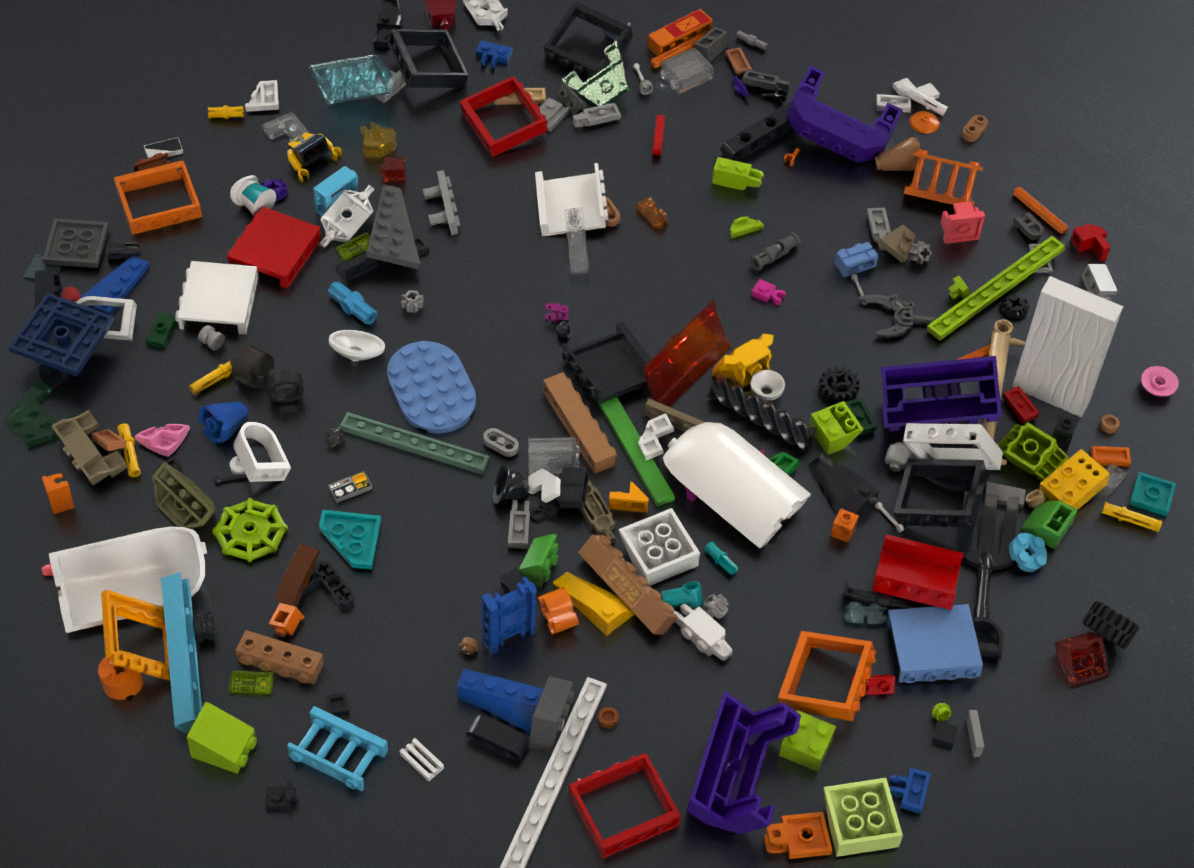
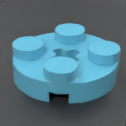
M1020 533L1010 542V557L1013 561L1016 560L1021 570L1035 572L1047 563L1045 542L1041 537H1036L1029 533Z

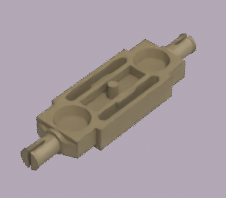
M589 480L585 508L579 509L591 530L594 529L597 535H605L611 543L615 542L616 537L612 533L616 525L613 521V515L597 488L593 487Z

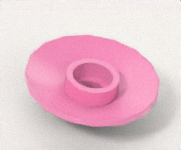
M1149 367L1141 376L1143 387L1155 396H1170L1178 388L1179 381L1177 376L1165 367Z

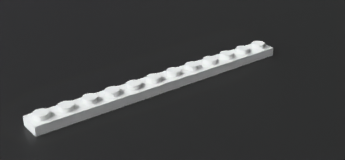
M587 677L500 868L526 867L607 687L606 683Z

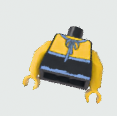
M304 132L296 138L289 139L287 143L288 161L294 170L298 171V178L302 183V176H306L309 180L308 170L302 169V167L308 166L329 151H331V159L337 161V155L339 157L342 155L341 148L333 147V144L323 134Z

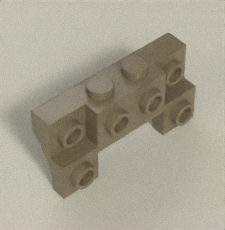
M89 410L76 417L62 419L52 426L65 445L62 448L69 458L73 456L75 459L72 461L73 465L78 471L82 469L92 485H95L108 475H111L113 478L129 467L117 450L105 457L101 456L87 436L100 427Z

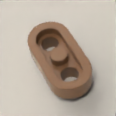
M982 115L973 116L964 126L962 138L969 142L976 141L987 129L988 119Z
M606 197L607 206L604 209H607L609 220H605L607 226H616L620 222V213L612 201Z

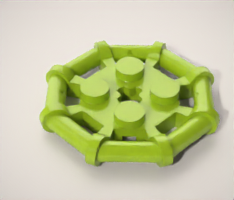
M248 498L247 501L223 508V513L216 527L212 529V534L216 537L225 556L231 555L252 562V560L269 553H276L284 533L288 531V526L284 523L275 504L269 505ZM242 510H245V513H244V514H241V515H240V513H237V512H240V511H242ZM273 517L275 523L270 524L267 519ZM228 519H232L229 526H225ZM250 526H253L254 530L247 531L245 528H250ZM276 532L273 540L271 541L268 538L270 533ZM224 534H230L231 540L228 543ZM262 544L265 545V547L260 548V549H258V550H255V551L252 550V548L257 549V548L261 547ZM236 545H239V546H242V547H246V548H247V552H246V551H243V550L236 549V548H234V547H235Z

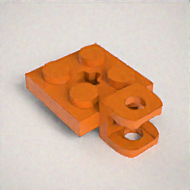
M823 812L781 816V823L768 826L766 829L767 833L763 838L767 852L782 853L787 850L789 859L831 855L833 851ZM803 831H806L812 837L805 839L801 835H803Z

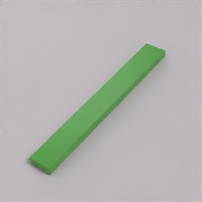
M616 397L598 404L656 506L674 501L675 496L653 458L645 460L638 444L640 436L618 398Z

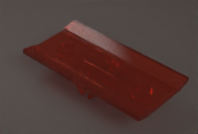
M714 300L708 303L680 332L671 335V340H666V345L643 366V373L654 401L670 407L732 345L724 333L716 312Z

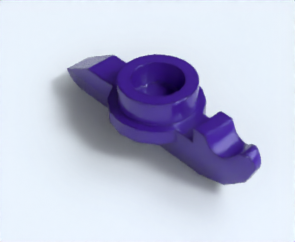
M733 76L735 92L743 94L745 97L750 96L746 90V84L740 82L737 76Z

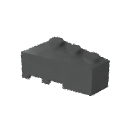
M549 676L533 714L529 740L530 748L553 753L559 733L563 729L564 717H567L569 713V703H573L574 700L573 682Z

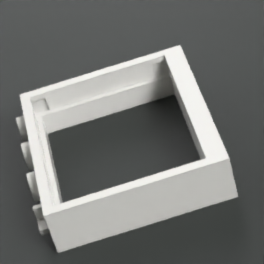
M906 423L903 442L918 459L984 460L986 470H1000L1003 452L981 424ZM971 436H976V440H971ZM929 443L976 444L979 449L932 448Z

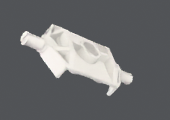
M462 0L478 25H495L498 31L504 28L501 21L507 17L508 9H504L499 0Z
M368 185L363 192L344 190L321 217L320 221L326 235L319 243L323 248H326L330 241L333 240L349 243L352 236L368 217L373 215V209L368 200L369 195L375 190L371 185ZM348 210L352 213V216L344 218L342 213Z

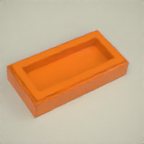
M1091 446L1090 448L1091 457L1101 466L1130 467L1131 465L1129 447Z

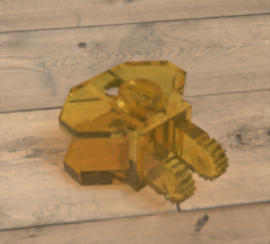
M374 121L370 122L371 129L369 130L365 125L360 127L361 133L364 136L362 145L363 154L366 158L378 159L393 153L397 146L395 141L397 134L393 128L377 126Z

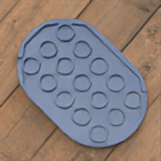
M420 341L403 346L391 357L387 367L388 383L404 418L413 427L428 430V433H447L462 427L470 420V416L476 408V394L459 357L453 350L440 343Z

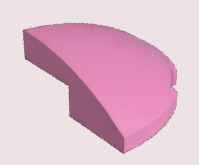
M166 424V427H159L157 429L152 427L135 435V439L146 448L169 457L183 442L190 427L184 424Z

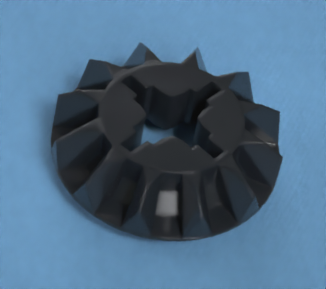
M1015 293L1012 296L1007 294L1001 300V311L1008 317L1022 318L1029 312L1030 305L1028 300L1023 299L1022 295L1018 297ZM1015 303L1018 304V306H1015L1014 308H1012V304H1013V305H1014Z

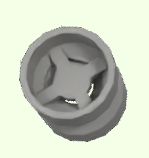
M207 325L200 331L198 340L203 344H208V347L212 350H217L224 343L225 336L220 332H215L213 327Z

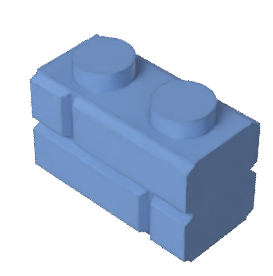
M869 242L858 243L852 248L839 250L836 253L835 265L845 278L876 267L878 254L872 249Z

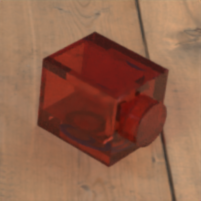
M384 157V164L380 165V174L384 175V182H405V157Z

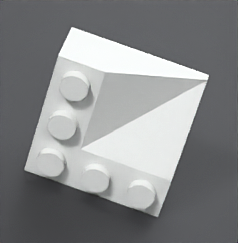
M672 508L619 529L631 562L636 568L635 571L647 579L649 586L695 568L699 564L700 552Z

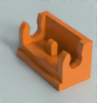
M60 473L42 477L53 514L75 508L68 482L55 483L57 479L63 478V474Z

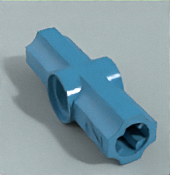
M335 281L331 284L328 294L340 303L345 313L355 315L365 324L370 325L377 317V311L365 303L364 298L359 292L350 291L340 282Z

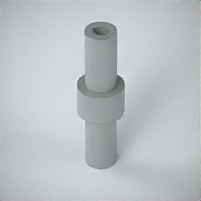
M738 31L736 37L747 41V44L751 46L755 45L764 50L768 47L767 43L758 40L752 34L748 35L741 31Z

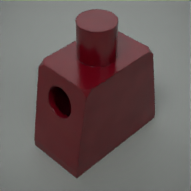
M424 0V10L433 28L440 27L441 30H449L450 26L455 25L456 0Z

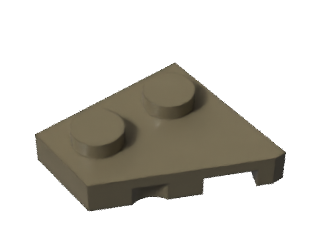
M901 225L877 240V243L903 263L907 260L916 235L906 226Z

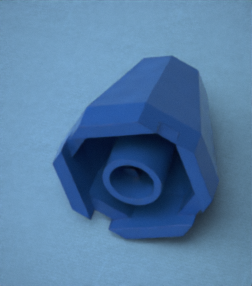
M241 402L205 405L199 409L198 420L200 424L204 423L205 428L203 432L214 444L222 443L228 440L247 420L248 408Z

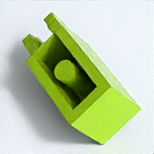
M718 157L713 170L712 184L742 191L747 186L758 188L762 183L761 180L764 177V173L758 169L751 168V164Z

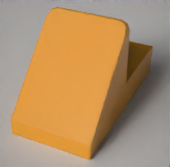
M630 481L629 493L610 492L609 509L647 513L649 498Z

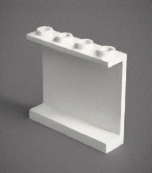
M594 163L595 173L544 181L542 171L535 172L542 237L606 227L605 220L609 219L607 209H604L607 206L606 196H602L605 193L604 183H601V180H604L603 170H599L598 163Z
M191 261L190 268L186 270L187 281L183 282V296L179 298L180 309L176 311L175 320L179 323V329H184L185 320L235 324L238 326V333L246 335L258 283L257 266Z

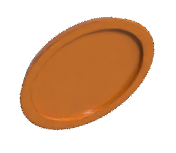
M927 111L916 112L909 119L910 126L919 133H933L940 126L938 118L933 113Z

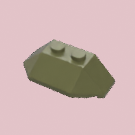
M163 462L153 475L156 505L178 527L192 529L204 526L215 512L214 502L191 479L166 462Z

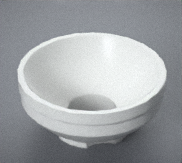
M762 370L753 375L750 384L751 391L755 392L759 399L775 400L782 395L785 381L775 371ZM768 388L772 393L764 394L761 390Z

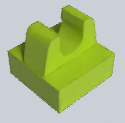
M959 275L953 278L954 284L948 288L952 299L954 300L959 297L965 299L970 295L969 288Z

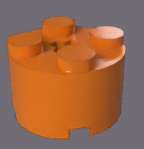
M564 587L538 597L544 619H547L551 635L579 625L576 612L574 613L572 601Z
M106 657L99 664L98 675L101 686L110 698L124 700L132 694L133 696L141 690L144 682L143 673L126 669V667L112 665L109 662V658Z

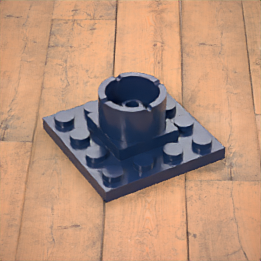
M47 293L9 345V352L78 376L115 322L114 316Z

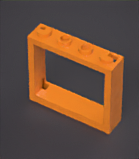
M183 160L114 177L116 190L132 235L202 217L200 203ZM178 179L183 180L191 205L133 219L124 193Z
M801 631L778 696L779 703H785L794 711L798 710L806 714L853 721L855 714L860 710V698L865 695V683L867 679H870L872 662L875 663L876 661L875 655L877 651L874 650L872 641ZM811 647L861 655L846 703L795 695Z

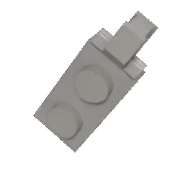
M610 103L583 109V112L573 115L572 123L575 128L591 126L621 119V114L616 104Z
M885 208L867 209L871 234L875 242L889 234L891 230ZM878 244L879 250H886Z

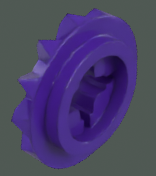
M266 179V182H261V185L270 189L275 187L276 201L284 198L288 192L286 183L282 182L281 179Z

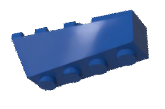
M463 668L457 685L458 699L479 710L483 709L491 713V716L497 719H503L510 726L518 727L530 736L533 714L544 689Z

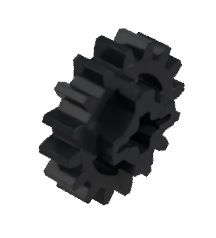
M835 366L834 370L828 368L827 372H822V377L819 380V390H822V396L828 395L827 400L833 398L834 403L838 400L843 402L845 399L851 401L852 397L856 398L857 392H859L860 379H856V373L851 374V369L846 371L844 366L841 369Z

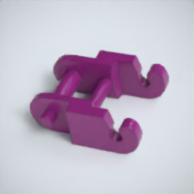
M557 303L545 305L546 311L550 307L551 312H555L546 314V321L549 320L548 317H550L551 322L568 320V306Z

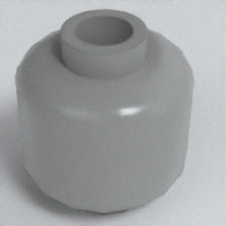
M896 442L889 446L885 462L890 466V470L900 472V470H905L907 460L912 458L913 453L905 443Z

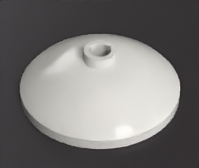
M340 330L333 332L329 336V345L332 349L352 361L377 357L385 349V343L379 337L363 331Z

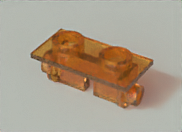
M643 194L644 200L636 204L637 210L644 217H647V220L655 228H661L663 222L668 225L669 223L666 219L668 215L662 208L658 210L655 201Z

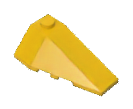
M569 572L564 573L552 583L556 589L564 587L570 596L572 604L606 636L635 615L619 596Z

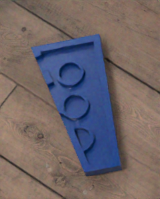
M134 256L130 257L82 295L81 298L96 296L124 299L149 268V263ZM87 306L108 315H112L117 309L116 306Z

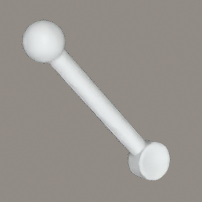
M877 502L875 508L882 511L896 526L898 532L904 531L903 525L897 523L883 508L881 502Z

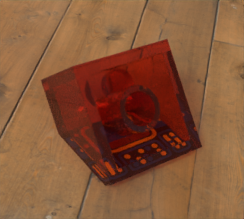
M1087 632L1054 642L1058 663L1071 686L1109 675L1102 636L1093 632Z

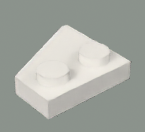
M277 80L260 81L258 83L257 89L251 95L250 102L245 104L246 112L279 109Z

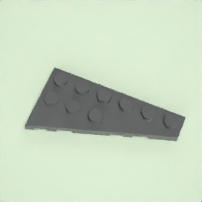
M383 184L366 257L420 269V260L401 188Z

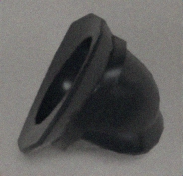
M503 463L498 471L493 491V502L496 504L507 499H522L529 490V485L525 478L519 472L511 470Z

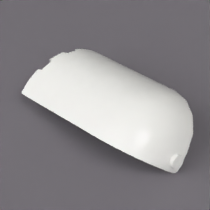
M706 422L691 427L678 439L673 438L668 444L669 449L663 456L666 467L684 486L759 548L764 547L782 527L780 522L786 518L789 519L800 510L811 496L806 489L738 433L721 423Z
M164 527L49 553L55 585L61 588V590H58V598L66 633L103 624L101 593L105 589L164 607L161 577L180 572L181 579L188 578L190 581L192 597L200 589L205 577V559L203 555L207 554L205 542H200L199 535L192 529ZM116 615L117 621H118V620L127 619V618H124V617H121V616Z

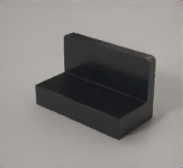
M364 251L335 267L343 279L348 282L376 268L377 260L366 257L367 252Z

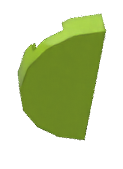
M748 216L740 217L734 220L731 225V239L761 230L764 224L758 219L757 221L749 219Z

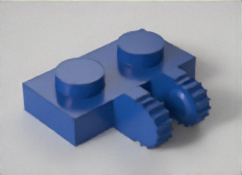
M483 40L480 41L476 49V56L482 57L480 64L485 66L488 59H490L491 68H495L498 62L508 64L513 53L512 47Z
M910 767L908 778L898 775L890 776V783L900 787L905 786V789L889 786L891 796L896 798L903 797L900 808L921 814L931 773Z

